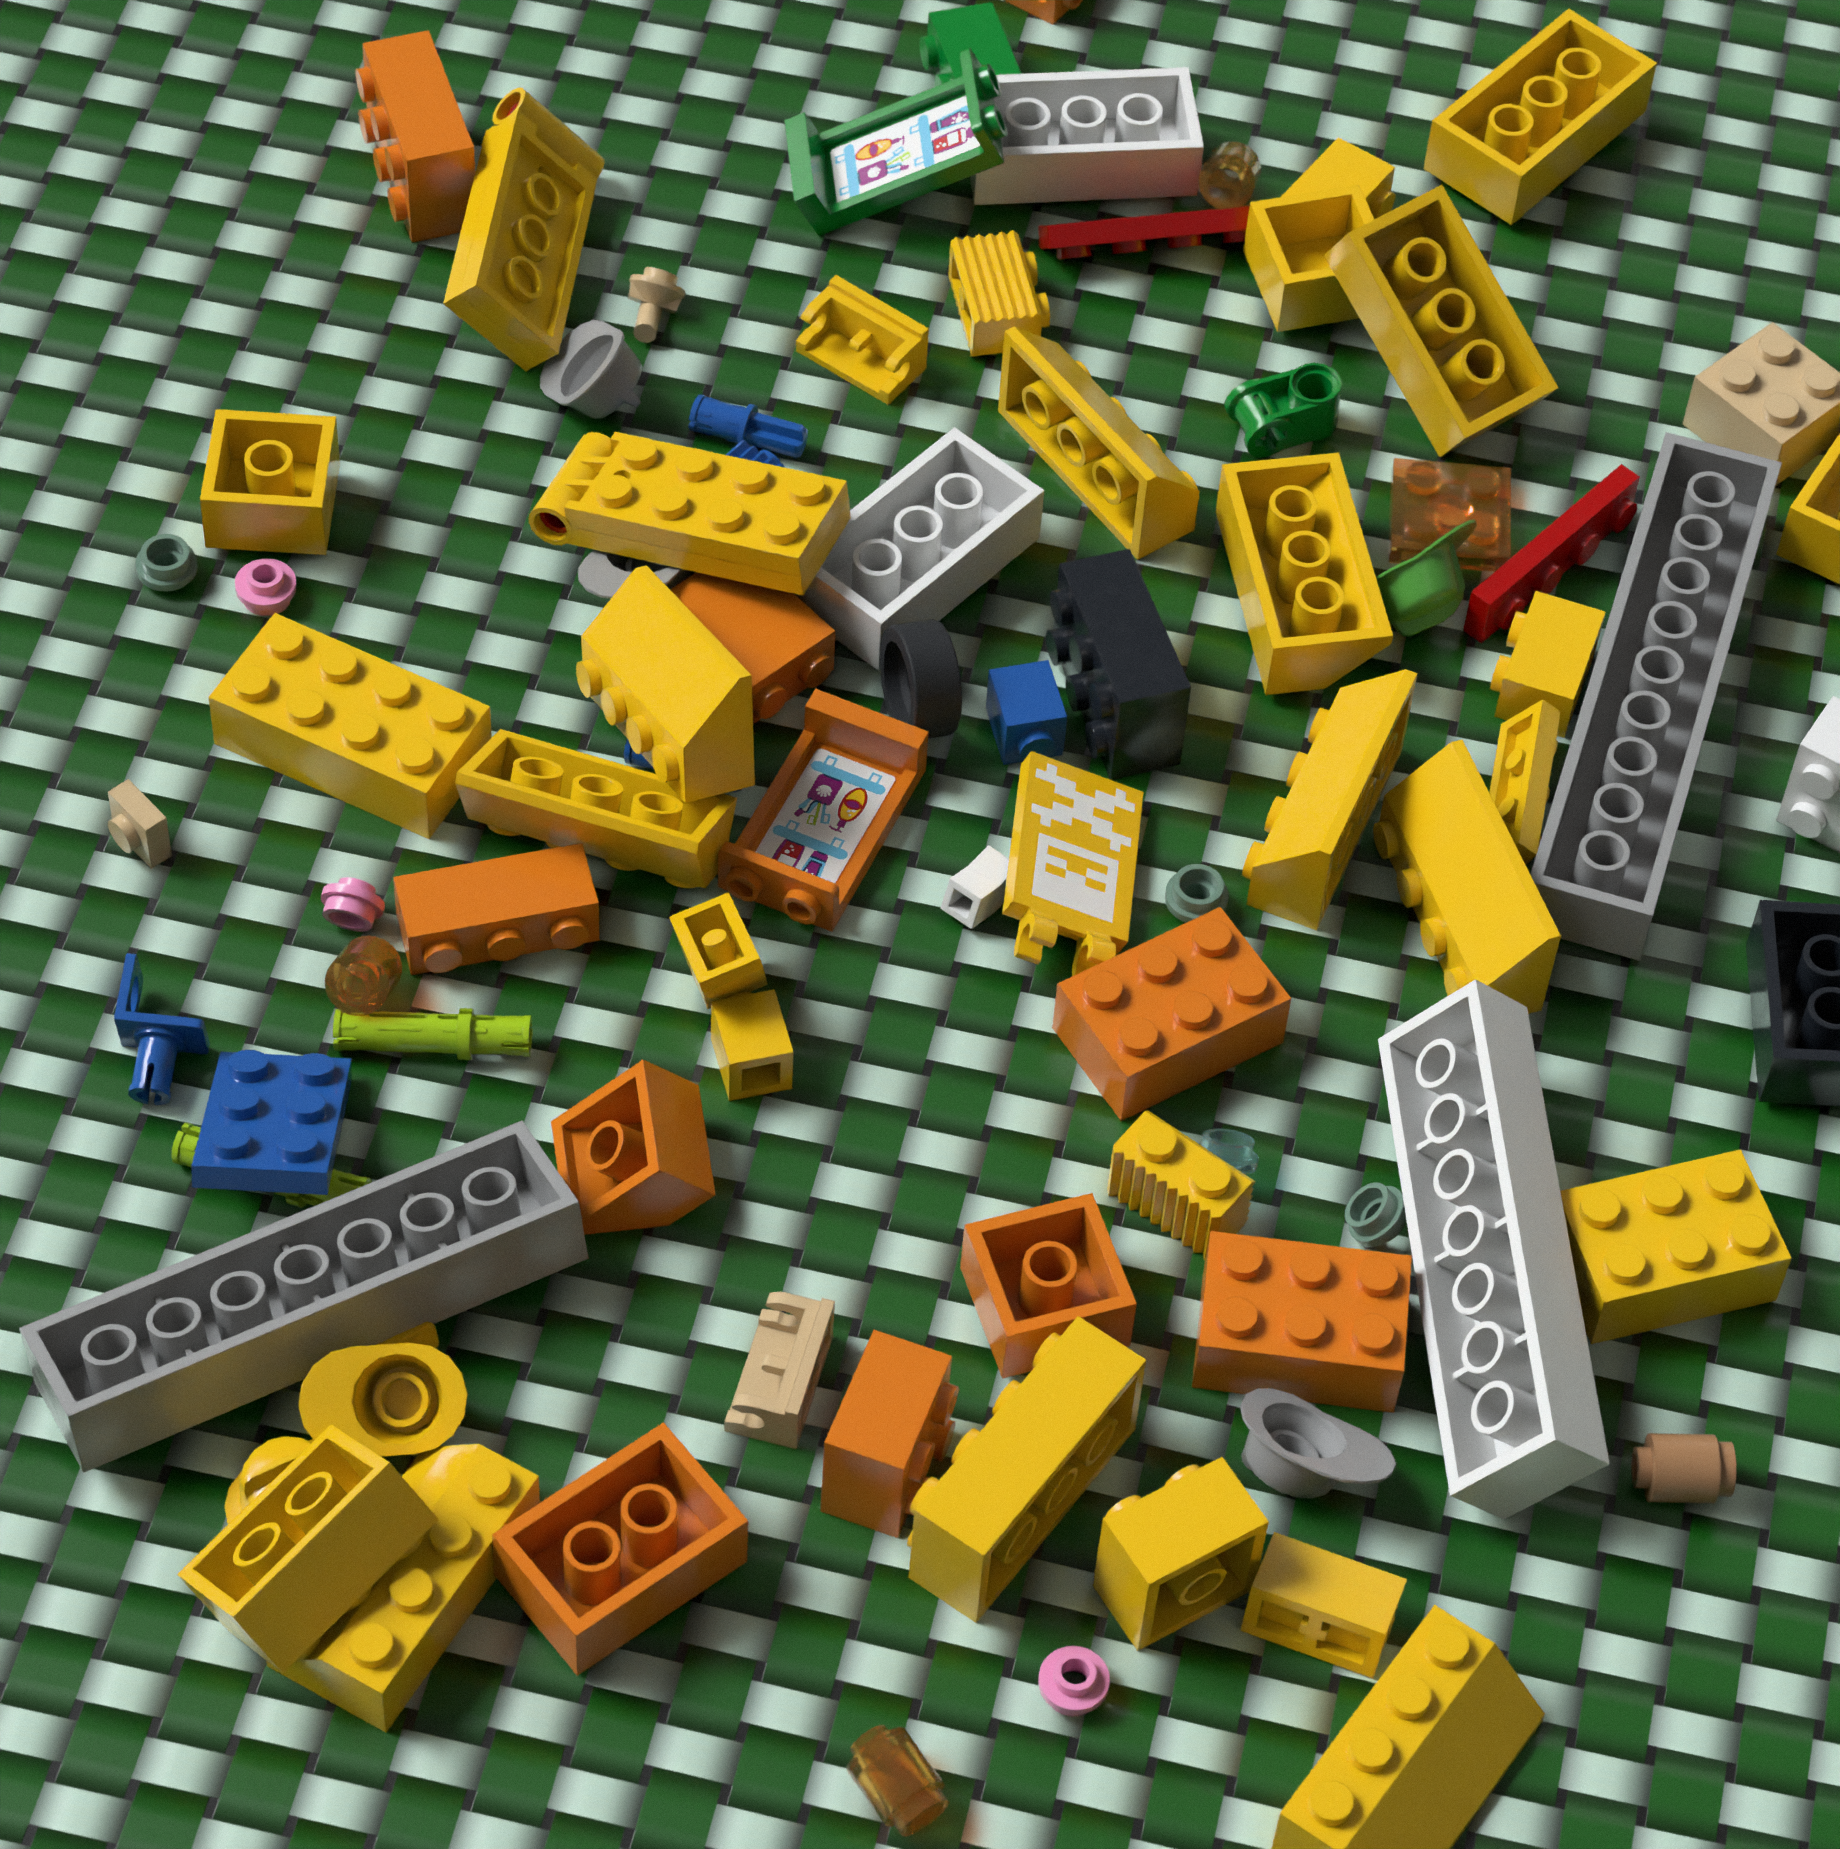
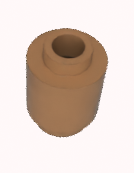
M1648 1433L1645 1438L1644 1447H1634L1632 1452L1631 1475L1634 1488H1644L1647 1502L1714 1504L1718 1497H1732L1736 1484L1734 1445L1732 1442L1718 1441L1714 1434Z

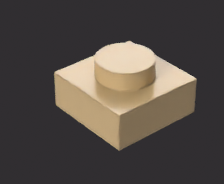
M129 779L108 791L112 819L108 821V828L118 846L126 853L134 851L151 869L171 857L167 818Z

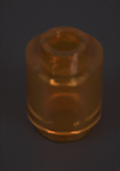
M1226 142L1217 146L1208 156L1199 175V188L1204 199L1219 209L1236 208L1244 205L1252 196L1260 180L1261 163L1257 154L1249 146L1240 142ZM1224 169L1233 170L1239 177L1233 178L1228 176Z
M361 936L353 939L343 948L326 972L325 989L330 1001L339 1010L350 1015L363 1016L375 1012L384 1004L400 981L402 975L400 956L396 949L382 938Z
M878 1725L864 1733L853 1743L850 1751L854 1757L848 1763L846 1771L887 1827L895 1826L903 1837L910 1836L931 1824L945 1811L949 1804L948 1799L942 1792L945 1783L904 1727L888 1730L885 1725Z

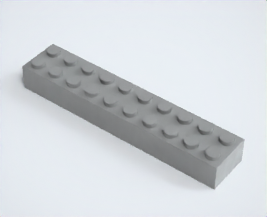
M1668 432L1665 433L1530 874L1561 935L1560 939L1639 961L1641 959L1782 462Z

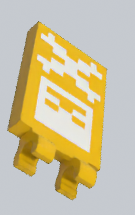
M1033 751L1024 759L1020 766L1002 911L1003 915L1019 920L1018 935L1014 946L1015 957L1038 965L1041 962L1043 945L1052 948L1056 943L1057 935L1060 934L1077 940L1076 953L1072 965V976L1115 957L1128 943L1144 792Z

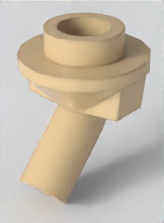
M645 267L643 275L632 274L630 276L628 299L640 303L634 327V336L640 342L649 343L656 338L662 311L675 314L686 292L676 285L678 281L676 275L658 268Z

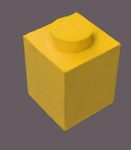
M775 989L758 993L740 992L726 999L711 1001V1041L728 1100H738L792 1089L794 1052Z

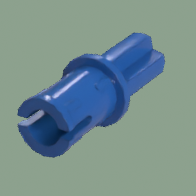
M699 394L693 403L689 416V421H691L689 430L692 432L716 436L737 444L740 441L746 440L749 445L795 458L802 455L807 443L808 430L803 425L758 413V406L754 404L742 407Z

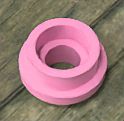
M258 559L249 562L239 570L235 578V590L238 599L250 612L260 616H272L274 613L278 614L284 611L289 606L297 589L293 570L284 562L275 559Z
M350 877L341 878L338 883L325 885L320 897L325 905L322 915L328 922L343 929L360 932L369 931L373 926L374 920L382 917L385 903L375 894L376 889L374 886L363 880Z
M1079 1646L1062 1647L1053 1651L1043 1661L1038 1679L1039 1690L1044 1700L1058 1713L1066 1716H1081L1093 1711L1103 1703L1109 1690L1110 1675L1105 1662L1095 1652ZM1066 1672H1078L1086 1676L1087 1680L1081 1684H1072L1067 1682L1062 1675Z

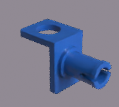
M127 953L114 1021L121 1045L138 1048L132 1084L129 1086L128 1095L137 1102L148 1104L151 1091L155 1093L154 1104L164 1105L169 1103L171 1099L170 1089L177 1053L208 1054L210 1042L205 1022L202 1019L138 1012L143 987V975L137 954Z

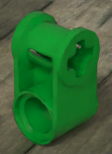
M1304 364L1293 370L1262 379L1248 380L1239 384L1226 397L1224 407L1228 416L1233 421L1239 422L1245 433L1244 444L1248 452L1255 457H1267L1287 448L1311 441L1323 440L1331 436L1338 424L1342 382L1340 375L1333 368L1325 364Z

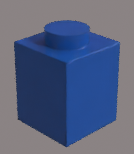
M1049 660L989 669L986 712L1003 765L1023 762L1031 751L1047 757L1063 755L1067 715Z

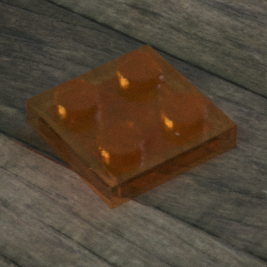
M1401 458L1393 459L1390 484L1389 563H1402L1415 557L1443 535L1468 520H1476L1477 527L1470 537L1456 550L1461 569L1495 572L1511 558V468Z

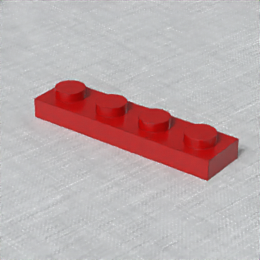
M1250 206L1038 226L1040 249L1056 248L1057 259L1091 256L1090 245L1112 243L1113 254L1146 251V239L1167 238L1168 248L1202 245L1201 234L1223 232V243L1245 241Z
M1622 464L1471 591L1463 631L1482 644L1500 627L1503 630L1509 629L1516 611L1523 612L1525 606L1532 601L1535 591L1550 594L1559 583L1565 571L1575 563L1578 565L1586 563L1598 548L1600 541L1612 531L1615 533L1623 531L1637 511L1638 506L1634 499L1640 476Z

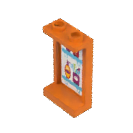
M815 689L805 705L804 730L736 843L724 842L718 852V887L729 891L740 900L747 902L755 901L783 912L796 922L813 924L833 932L926 771L929 732Z

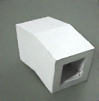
M988 845L966 868L949 879L940 909L971 929L994 914L1004 903L1009 858Z

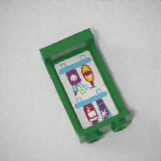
M969 48L959 52L963 76L824 132L818 133L805 112L784 120L794 202L816 234L821 236L1005 163L1001 139L1007 137L1008 132L1002 113L995 104V98L1001 96V88L991 65L986 64L982 66L972 49Z

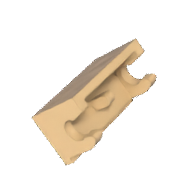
M771 1292L768 1296L766 1307L773 1310L762 1309L756 1333L730 1410H728L724 1421V1431L797 1449L833 1338L835 1301L825 1298L818 1301L786 1292ZM781 1311L788 1312V1313H790V1314H792V1315L785 1314V1313H783V1312H781Z

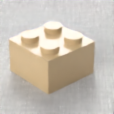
M1771 322L1694 377L1683 425L1706 443L1782 462L1775 485L1777 486L1829 448L1839 435L1840 372L1775 323Z

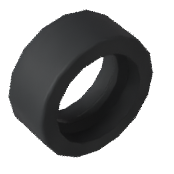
M935 619L889 626L884 631L880 647L881 684L889 717L928 731V739L951 735L958 729L961 719L962 687L957 655L949 633L944 625Z

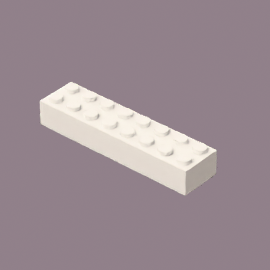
M1475 979L1380 1037L1378 1043L1450 1496L1499 1518L1506 1519L1606 1467L1610 1463L1528 1010L1521 1003Z

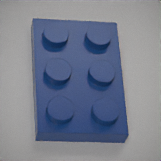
M256 1050L220 1051L191 1165L192 1188L328 1195L352 1081L351 1059L331 1058L319 1053L295 1056L264 1054Z

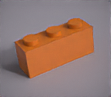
M582 843L393 877L396 916L411 975L427 972L444 973L459 966L492 960L509 961L524 954L557 948L564 950L573 949L584 943L599 941V902Z

